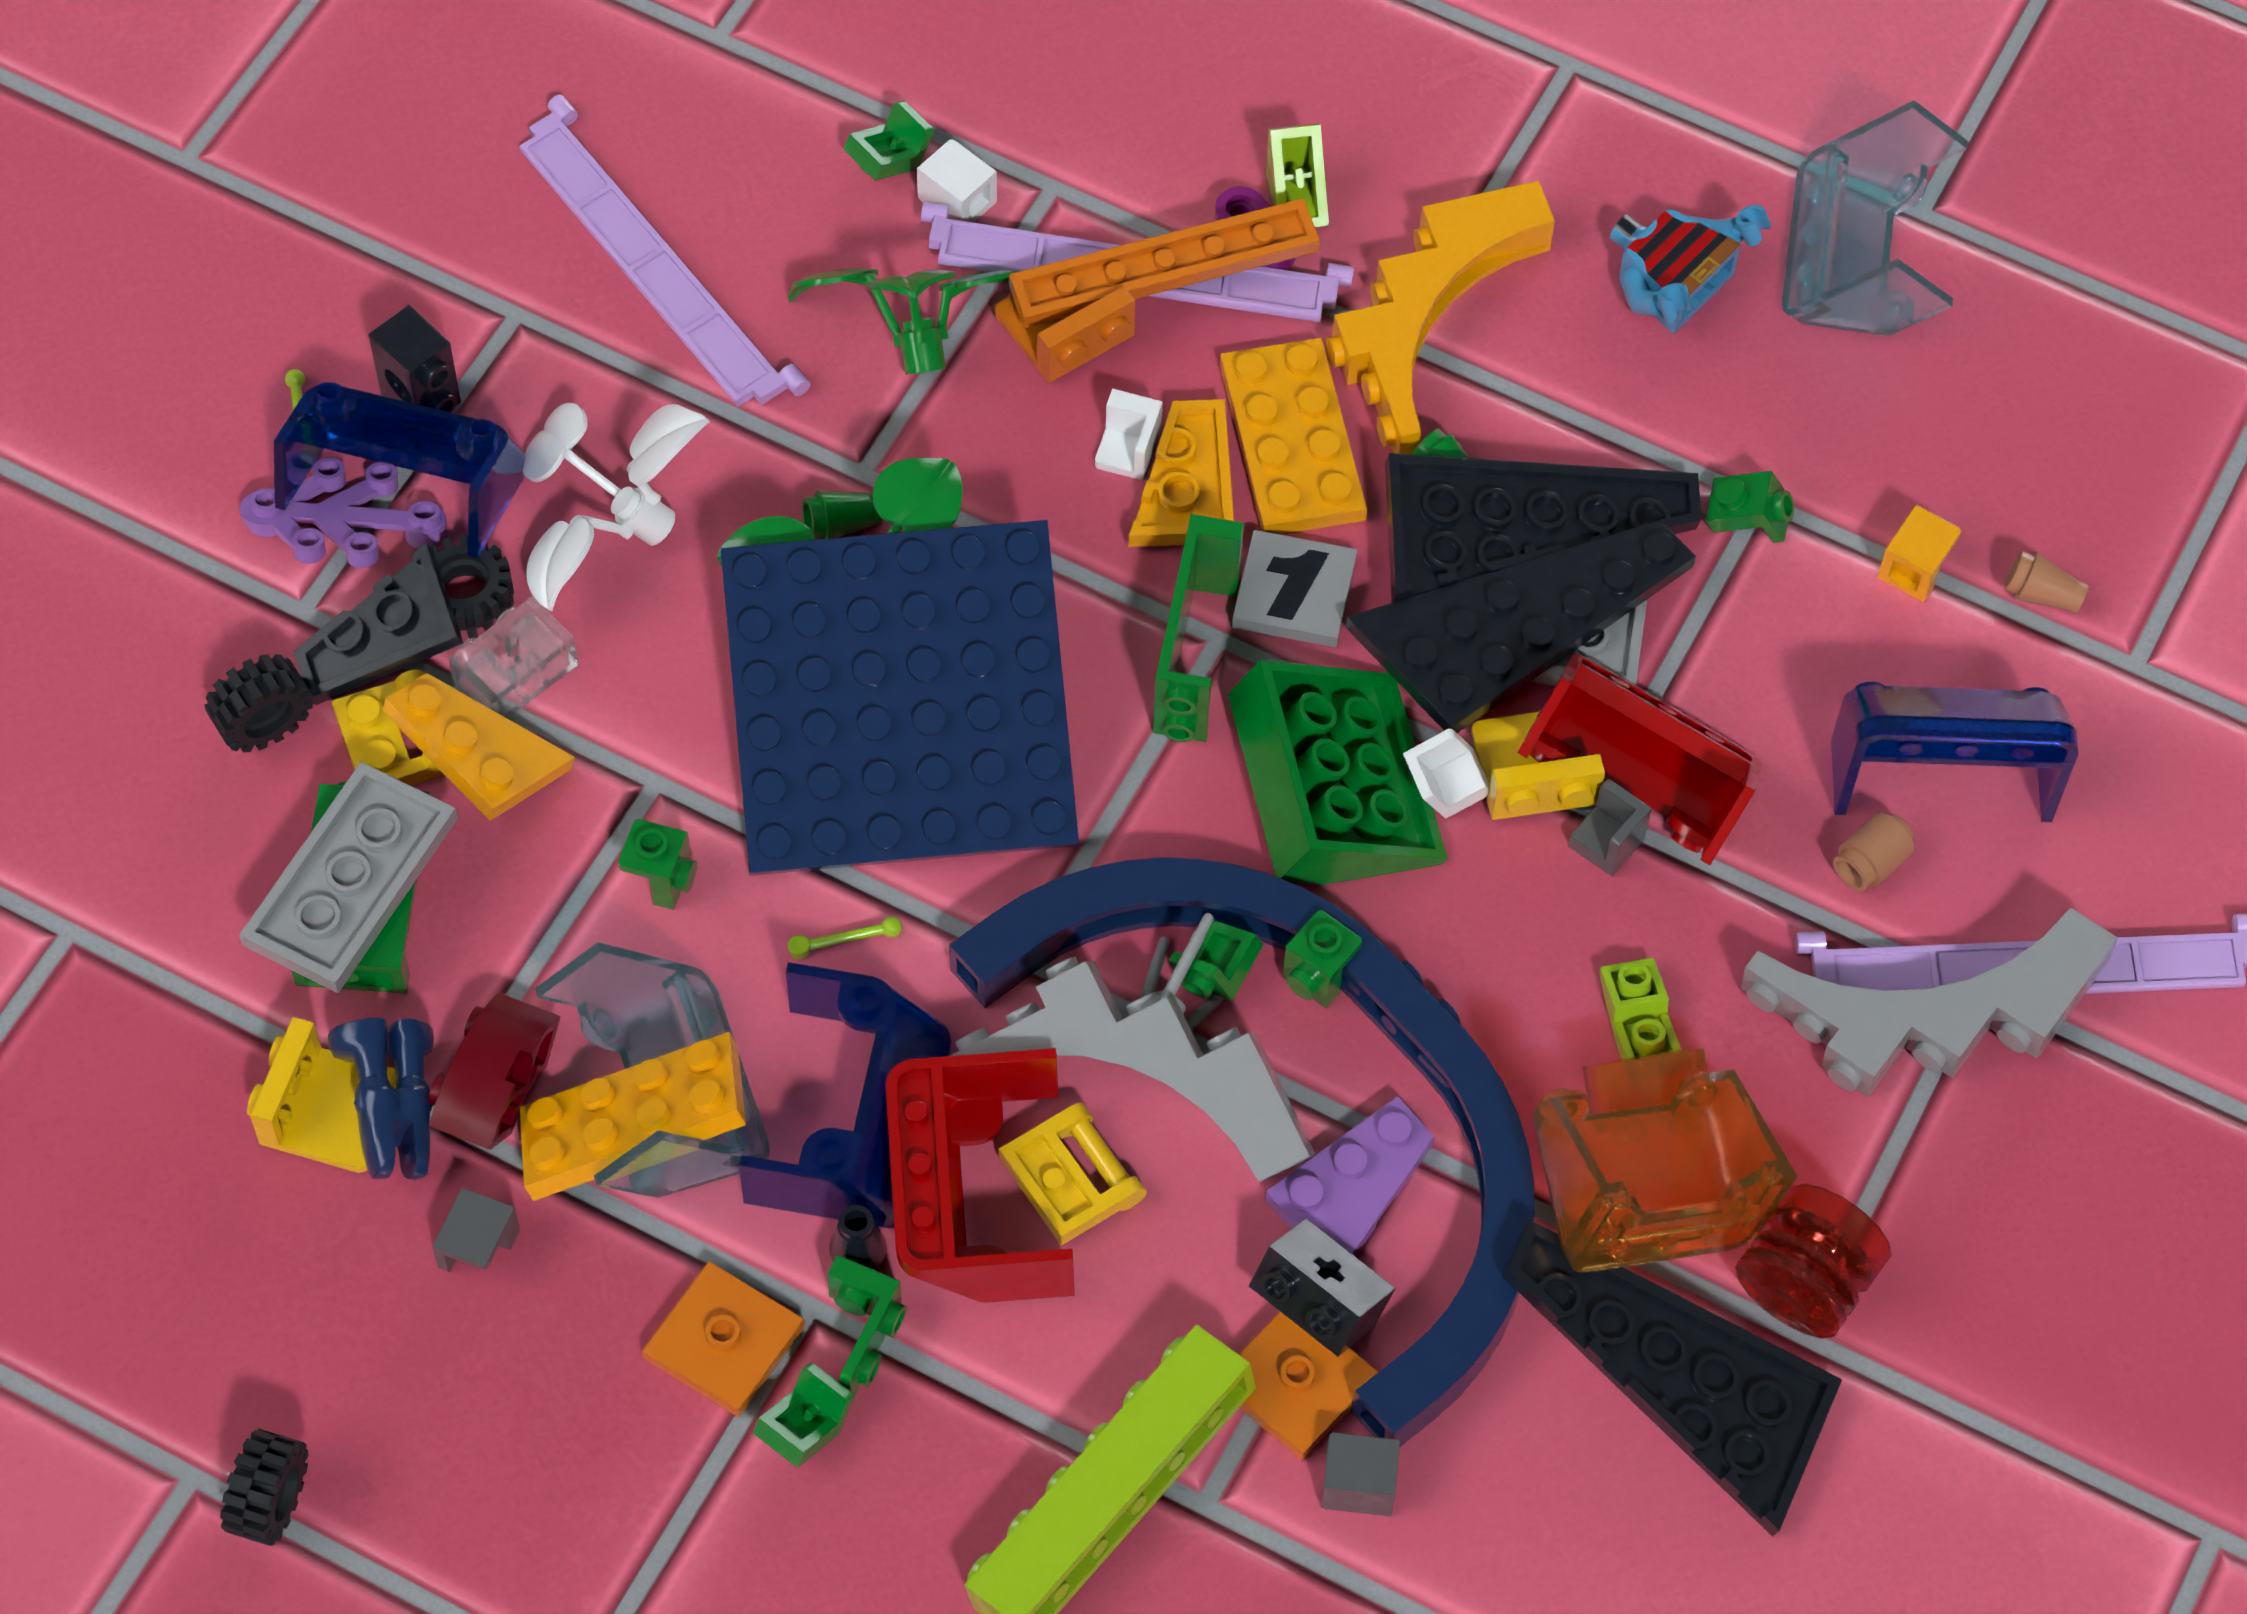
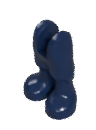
M380 1017L355 1020L336 1026L328 1034L329 1048L334 1058L346 1062H354L356 1065L359 1082L355 1089L354 1105L358 1116L362 1152L369 1175L372 1179H386L390 1177L395 1165V1147H398L400 1166L404 1177L412 1180L426 1177L430 1161L429 1123L433 1105L428 1102L430 1088L424 1080V1057L431 1053L433 1049L434 1034L432 1027L423 1021L407 1018L395 1021L387 1028L386 1019ZM386 1056L394 1063L395 1088L391 1086L387 1078Z

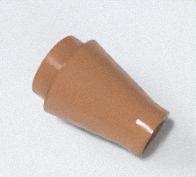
M2021 550L2008 573L2004 590L2014 593V600L2064 609L2076 614L2086 597L2089 585L2077 580L2039 552L2035 551L2031 555Z

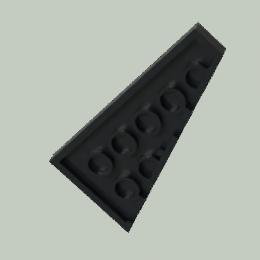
M1389 453L1385 461L1392 603L1659 520L1674 534L1696 530L1702 520L1698 473Z
M1659 520L1347 616L1346 628L1444 731L1453 729L1458 733L1693 568L1696 555Z

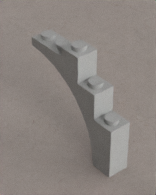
M2070 907L2043 938L2015 958L1963 981L1928 989L1888 991L1845 986L1798 972L1757 951L1745 967L1741 989L1746 992L1748 999L1759 1009L1769 1013L1775 1011L1792 1022L1794 1029L1806 1040L1816 1044L1822 1042L1827 1045L1821 1067L1827 1070L1830 1079L1847 1091L1853 1092L1857 1090L1866 1097H1869L1905 1048L1910 1050L1914 1059L1926 1069L1933 1072L1942 1071L1953 1078L1989 1029L1996 1032L1998 1039L2009 1049L2018 1053L2026 1052L2038 1059L2109 962L2118 937Z
M1075 956L1047 969L1045 973L1049 980L1036 986L1045 1008L1039 1010L1036 1002L1028 1004L1005 1017L1009 1024L1008 1027L990 1036L987 1029L982 1028L955 1042L959 1051L950 1055L1056 1048L1057 1056H1084L1130 1067L1169 1085L1204 1110L1235 1143L1258 1182L1264 1181L1316 1155L1255 1032L1241 1036L1237 1027L1206 1042L1210 1052L1203 1055L1175 997H1165L1160 1000L1156 992L1148 994L1127 1005L1125 1008L1129 1016L1123 1019L1096 963L1085 961L1079 964Z

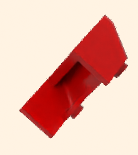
M1579 654L1572 655L1517 752L1525 758L1530 755L1539 763L1600 754L1605 771L1604 781L1610 779L1652 809L1668 817L1667 823L1674 830L1671 838L1684 848L1695 853H1699L1701 848H1703L1700 860L1709 866L1755 793L1762 765L1746 749L1599 663Z
M1056 1048L908 1059L898 1063L889 1072L886 1079V1101L895 1245L898 1263L908 1275L983 1303L1075 1296L1072 1248L1007 1253L993 1245L967 1246L960 1146L985 1144L999 1134L1003 1125L1002 1102L1059 1098Z

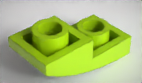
M1654 957L1600 967L1599 975L1606 1007L1627 1078L1632 1079L1682 1070L1683 1053L1668 1015L1669 997Z

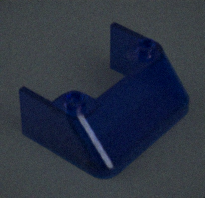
M332 382L321 383L307 390L274 439L275 508L286 510L324 449L471 484L469 487L468 556L476 558L481 554L524 479L522 472L525 464L524 452L501 426L492 421L467 417L347 388Z
M1879 682L1860 683L1843 697L1831 737L1835 815H1846L1862 762L2034 767L2038 770L2041 822H2052L2079 754L2077 730L2062 700L2044 688L2032 687L2018 691L1885 686Z
M788 962L786 980L790 1013L843 1021L854 1030L875 1034V1039L854 1130L824 1128L814 1132L804 1142L798 1165L741 1155L739 1170L744 1204L836 1220L839 1219L840 1213L846 1207L861 1205L870 1210L878 1227L894 1228L886 1079L892 1068L902 1061L916 1058L950 1056V1032L943 1022L877 977Z

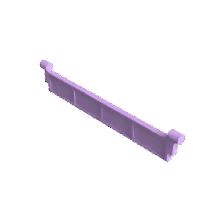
M563 95L554 96L548 103V109L552 113L529 127L532 138L520 145L521 153L737 407L753 397L763 405L786 389H789L794 396H801L807 392L811 383L795 364H789L777 373L566 126L575 122L578 112Z
M924 201L922 206L921 222L932 223L928 248L940 250L938 264L986 272L998 270L1023 271L1120 246L1117 244L948 219L949 205ZM1329 263L1326 276L1257 267L1153 294L1150 297L1320 322L1322 308L1335 310L1338 285L1351 287L1354 267Z
M2234 914L2232 916L2233 933L2118 937L2109 962L2085 994L2244 987L2246 984L2244 968H2247V914ZM1824 931L1795 933L1796 954H1811L1814 977L1839 985L1882 991L1928 989L1971 979L2009 962L2037 942L2018 941L1826 949Z

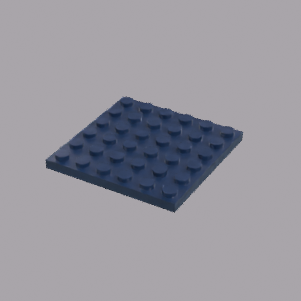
M1048 520L720 548L750 876L1079 845Z

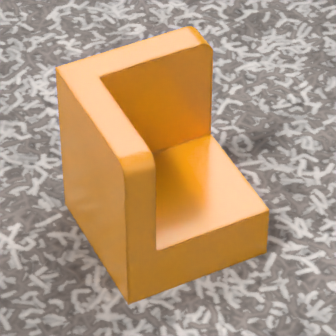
M1916 505L1886 548L1877 578L1924 603L1935 586L1942 563L1958 541L1961 529Z

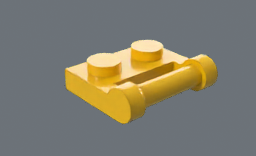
M406 671L393 682L331 701L354 771L360 762H363L410 786L444 775L424 753L420 757L409 758L399 727L382 711L386 697L425 674L424 671Z
M1081 1102L1066 1108L999 1148L1000 1161L1061 1246L1118 1211H1126L1134 1207L1147 1194L1146 1188L1138 1177L1129 1176L1091 1124L1094 1119L1093 1115L1085 1104ZM1074 1137L1110 1189L1099 1194L1061 1141L1063 1138Z

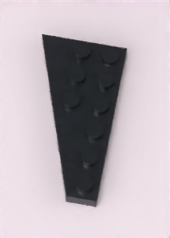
M1529 1220L1518 1238L1502 1277L1773 1537L1782 1527L1842 1379Z

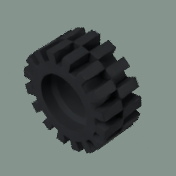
M459 535V545H452L449 537L441 540L443 550L440 552L434 545L431 548L433 549L444 585L461 576L478 577L485 583L483 590L473 597L466 599L449 597L460 633L461 630H467L468 638L474 639L478 638L477 628L483 627L487 634L495 631L493 619H496L501 624L505 622L508 618L506 609L512 610L514 589L506 556L502 558L501 550L495 544L488 550L486 539L478 537L475 545H471L469 535Z
M268 654L261 655L255 664L252 659H248L242 662L243 669L236 671L233 667L226 672L229 678L226 681L218 679L213 685L216 691L208 692L206 696L208 703L205 704V710L224 742L231 750L237 752L241 748L242 752L246 753L251 752L254 745H256L258 750L268 748V741L274 739L275 743L284 740L283 733L289 731L293 734L299 728L296 722L306 721L309 713L307 710L313 708L314 702L311 699L313 696L289 658L284 659L282 655L275 654L272 659Z
M259 1428L251 1433L250 1439L247 1438L243 1443V1453H238L234 1461L236 1465L234 1472H230L227 1483H230L228 1490L224 1492L222 1502L226 1504L220 1513V1519H223L221 1528L224 1532L268 1546L274 1545L276 1540L279 1541L283 1534V1528L287 1529L291 1521V1511H295L298 1505L296 1500L298 1493L303 1490L304 1481H302V1477L307 1473L308 1463H305L309 1456L305 1442Z

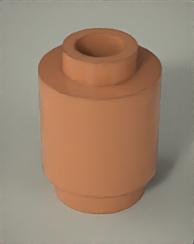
M1882 812L1874 814L1839 846L1838 855L1833 860L1836 873L1846 885L1856 891L1862 892L1868 887H1877L1914 853L1915 846L1912 840L1914 837L1912 829L1897 815H1888Z

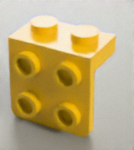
M1539 712L1479 720L1472 726L1471 737L1474 750L1490 785L1486 799L1491 820L1596 805L1605 775L1601 755L1596 754L1539 763L1530 755L1525 758L1517 752Z
M292 1017L285 1035L279 1034L272 1044L269 1054V1066L271 1068L264 1084H256L249 1098L247 1114L251 1117L259 1144L356 1173L365 1172L368 1169L362 1152L358 1116L354 1105L355 1089L359 1082L356 1065L354 1062H346L334 1058L330 1050L321 1048L313 1022ZM387 1067V1078L391 1086L395 1088V1069Z

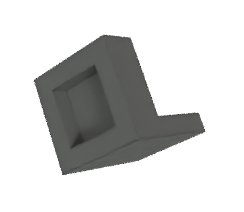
M1607 779L1600 787L1596 807L1571 834L1568 847L1613 877L1644 841L1652 808L1610 779Z
M461 1188L432 1246L438 1268L450 1272L455 1261L458 1260L484 1270L489 1267L498 1246L511 1250L520 1232L515 1207Z
M1331 1433L1328 1440L1321 1507L1330 1510L1391 1516L1396 1490L1400 1440Z

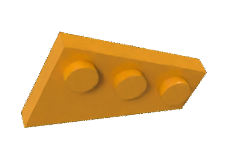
M1225 399L1172 402L1157 447L1156 459L1141 496V505L1129 533L1128 547L1184 545L1191 514L1234 521Z
M428 673L385 698L382 711L489 821L572 770L575 760L574 756Z

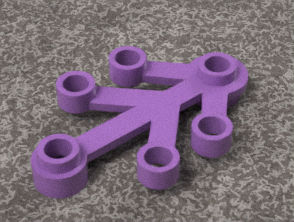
M323 458L314 464L313 476L283 491L270 488L257 490L246 496L240 504L241 519L253 534L261 537L278 535L293 549L295 559L306 564L316 563L324 558L326 554L324 533L346 554L350 565L357 568H366L374 565L379 559L376 537L366 532L356 533L350 527L404 531L408 544L417 549L424 543H427L430 547L432 545L439 547L442 545L441 540L446 539L448 536L445 513L437 504L430 501L414 503L408 511L358 507L378 496H389L396 492L398 489L397 469L388 462L371 464L365 471L366 480L318 504L304 503L323 492H336L346 484L344 463L336 458ZM296 522L314 524L321 531L314 528L302 529Z

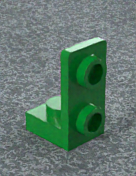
M837 1255L827 1274L829 1297L834 1299L837 1306L856 1316H864L865 1313L870 1314L840 1374V1384L851 1391L855 1398L861 1385L869 1387L873 1382L882 1359V1355L877 1352L886 1335L894 1338L899 1331L907 1306L902 1304L901 1282L899 1280Z

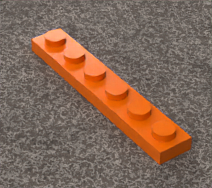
M1302 198L1009 274V287L1023 327L1026 328L1068 317L1122 286L1128 290L1134 299L1319 252L1320 239L1306 202Z

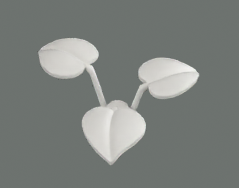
M565 403L551 413L545 423L544 430L534 437L524 454L522 462L524 476L532 482L543 481L558 469L565 458L615 497L611 505V512L615 515L617 523L578 514L573 517L570 524L558 521L543 534L531 552L526 571L529 589L534 598L543 607L553 611L560 590L577 570L592 545L594 528L617 533L626 540L630 539L632 534H634L650 546L657 545L665 539L674 525L675 512L660 501L661 495L652 490L647 482L652 480L705 425L710 423L708 418L676 404L666 405L655 411L640 428L630 446V455L633 460L628 464L627 471L630 482L638 486V488L633 489L628 486L621 490L571 451L586 432L588 423L585 411L574 403Z

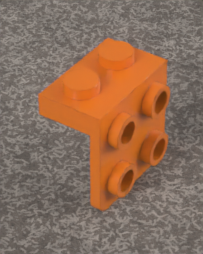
M1122 286L1068 317L1024 328L1014 298L1011 295L996 304L995 317L1045 380L1051 383L1133 337L1135 332L1136 300Z

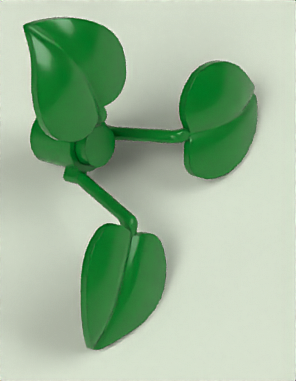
M839 269L816 273L796 281L789 289L788 298L789 302H792L801 293L816 285L844 281L867 286L868 290H871L893 335L894 347L901 346L905 375L946 369L942 340L949 339L947 321L952 298L977 285L986 283L1009 284V274L1019 271L998 270L975 273L954 279L956 278L955 271L926 270L912 273L907 277L895 275L876 279L874 275H878V269ZM946 279H954L939 285V291H942L937 327H934L933 317L921 319L918 296L934 283ZM881 289L908 296L912 321L902 322L904 332L901 331Z
M907 458L885 468L876 479L873 487V506L880 518L893 523L887 534L900 533L901 530L903 532L952 528L958 518L962 503L963 487L961 475L956 464L947 458ZM770 516L744 525L733 533L721 548L815 540V535L809 527L794 518ZM719 549L717 562L722 566L721 549Z

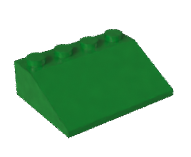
M1259 660L1228 693L1276 877L1290 883L1327 885L1442 865L1448 859L1434 809L1422 798L1403 753L1416 746L1398 683L1390 673Z

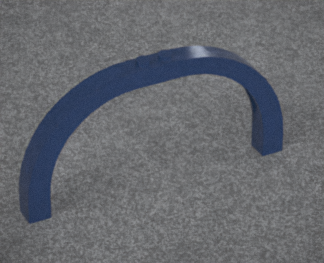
M1187 858L1127 860L1087 868L1054 879L1022 894L949 944L950 971L984 1008H987L1040 968L1086 943L1138 929L1168 926L1198 927L1206 913L1212 914L1215 921L1254 933L1260 941L1285 951L1287 944L1319 910L1325 911L1361 937V949L1343 968L1340 990L1359 1007L1426 1078L1444 1100L1456 1119L1469 1147L1477 1174L1481 1199V1231L1473 1263L1463 1285L1447 1310L1431 1329L1408 1350L1355 1390L1352 1414L1373 1437L1400 1440L1401 1447L1434 1421L1463 1394L1483 1370L1500 1343L1517 1305L1520 1293L1502 1277V1274L1524 1226L1529 1220L1534 1222V1178L1529 1147L1522 1124L1504 1082L1486 1054L1461 1026L1460 1018L1454 1008L1443 999L1438 1001L1423 986V980L1412 964L1406 960L1400 962L1362 924L1332 903L1298 885L1268 873L1234 864Z

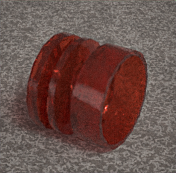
M1810 1184L1794 1185L1768 1220L1769 1230L1760 1231L1752 1242L1751 1248H1748L1735 1266L1737 1278L1747 1294L1764 1311L1788 1327L1805 1335L1821 1339L1835 1337L1847 1320V1315H1850L1859 1303L1858 1292L1868 1290L1892 1256L1890 1243L1880 1227L1864 1211L1844 1197L1819 1186Z

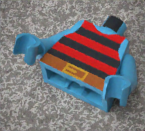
M1750 205L1742 209L1736 217L1718 220L1687 216L1673 209L1665 210L1647 228L1628 214L1620 218L1611 231L1610 240L1625 250L1622 257L1619 280L1631 311L1636 315L1655 316L1668 330L1675 334L1734 275L1741 246L1739 242L1744 240L1748 246L1752 247L1757 246L1761 242L1762 235L1760 229H1769L1772 226L1765 209L1761 205Z

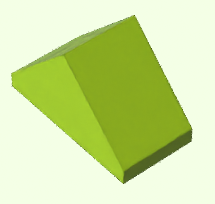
M1321 124L1269 129L1266 177L1272 205L1275 206L1304 198L1314 226H1329Z

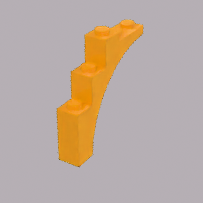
M1539 180L1422 206L1420 227L1413 231L1416 252L1378 260L1376 282L1370 284L1373 306L1334 315L1333 334L1331 337L1326 338L1329 361L1333 368L1340 367L1347 386L1361 383L1367 404H1375L1379 414L1377 417V430L1383 447L1390 446L1393 453L1412 455L1420 444L1421 430L1412 396V375L1416 359L1432 327L1456 299L1481 279L1513 262L1550 251L1555 220Z

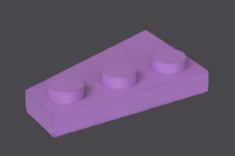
M1397 1096L1266 1190L1265 1201L1290 1230L1304 1219H1308L1348 1252L1355 1255L1363 1243L1365 1244L1371 1236L1378 1220L1392 1200L1398 1197L1432 1148L1434 1136Z

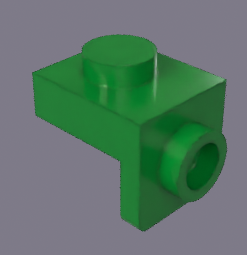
M906 101L894 103L886 124L850 133L844 150L860 165L866 174L877 181L917 170L934 131Z
M1772 471L1714 478L1706 516V523L1714 533L1762 527L1773 543L1785 541L1788 522H1791L1794 517V502L1790 492L1783 488Z
M636 819L633 822L618 860L619 869L623 872L649 878L653 905L674 910L681 891L687 893L690 891L697 871V861L691 859L688 832L641 819Z
M1317 911L1285 947L1283 978L1286 979L1290 989L1299 997L1305 1000L1314 999L1327 1009L1340 994L1343 968L1361 949V937L1325 911Z
M1213 920L1181 986L1200 998L1209 999L1211 994L1233 1001L1264 944L1254 933ZM1175 951L1168 961L1174 969L1182 956L1181 953Z
M809 1363L801 1370L794 1390L758 1418L753 1434L795 1467L799 1468L840 1434L854 1396L851 1391L841 1385L835 1378L828 1375L814 1363Z

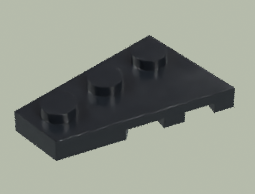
M424 543L411 554L413 560L391 577L387 574L372 587L375 591L351 611L343 610L293 651L301 677L313 696L311 699L315 705L464 643L433 549L427 543Z

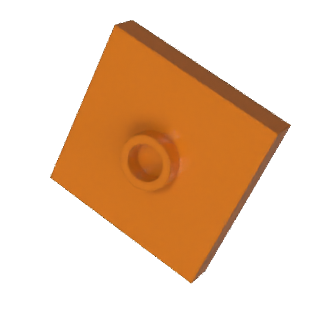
M708 1261L642 1350L643 1359L739 1418L803 1331L805 1322L802 1317Z
M1280 1312L1239 1354L1250 1363L1256 1385L1254 1392L1239 1408L1302 1461L1352 1409L1355 1390L1376 1375L1378 1371L1350 1348L1337 1357Z

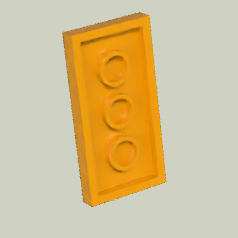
M1322 338L1220 353V369L1261 531L1281 535L1366 521L1367 507Z
M726 1032L707 1040L698 1041L693 1045L654 1059L645 1060L632 1067L593 1079L585 1084L521 1106L524 1188L532 1200L536 1201L745 1126L746 1117L739 1050L731 1033Z

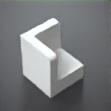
M949 140L917 167L918 198L922 202L927 201L949 205L948 219L974 223L997 202V171L957 141Z
M1112 388L1106 405V429L1095 457V467L1100 470L1144 481L1162 431L1163 401Z
M1447 729L1403 753L1422 798L1445 819L1488 796L1490 785L1474 748L1453 729Z

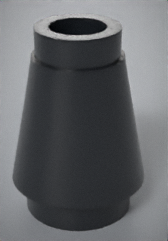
M861 1205L848 1206L839 1215L838 1223L829 1245L830 1256L833 1262L836 1256L839 1255L874 1270L885 1258L887 1251L886 1239L876 1224L870 1210Z

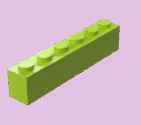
M1197 1324L1184 1338L1178 1337L1172 1341L1163 1353L1160 1366L1147 1380H1139L1130 1388L1124 1398L1123 1407L1109 1423L1103 1422L1091 1432L1086 1440L1084 1451L1070 1466L1065 1465L1054 1473L1047 1484L1044 1496L1031 1510L1025 1509L1014 1518L1008 1528L1007 1537L992 1554L985 1553L974 1563L969 1571L968 1581L964 1584L973 1608L980 1614H1058L1254 1392L1256 1385L1250 1363Z

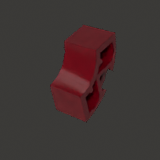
M502 993L497 994L485 1008L476 1006L469 1015L464 1030L465 1038L447 1074L441 1072L431 1087L428 1102L434 1106L429 1126L489 1150L510 1136L520 1112V1107L523 1105L528 1092L537 1077L548 1065L561 1016Z

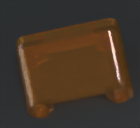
M1734 1069L1710 1073L1707 1071L1692 1073L1680 1083L1679 1091L1668 1105L1588 1115L1590 1110L1589 1101L1583 1092L1559 1088L1546 1093L1541 1098L1533 1115V1123L1561 1248L1570 1266L1577 1272L1598 1271L1737 1249L1750 1242L1760 1233L1798 1177Z

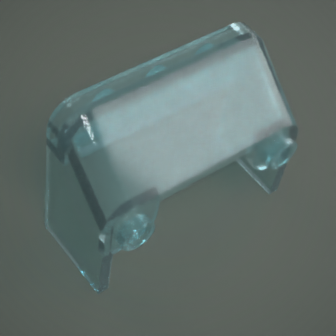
M1913 100L1812 151L1800 165L1796 176L1782 297L1783 311L1804 325L1889 336L1953 307V298L1900 259L1897 258L1889 262L1894 215L1917 205L1921 201L1926 191L1928 168L1966 150L1968 140Z
M597 942L535 988L540 999L577 1007L581 1018V1029L587 1040L595 1046L620 1053L625 1069L640 1064L645 1060L657 1058L726 1032H730L733 1037L719 992L712 980L703 971L693 966ZM740 1055L746 1117L745 1126L706 1140L658 1130L595 1174L596 1185L660 1198L747 1172L764 1161L769 1156V1142Z

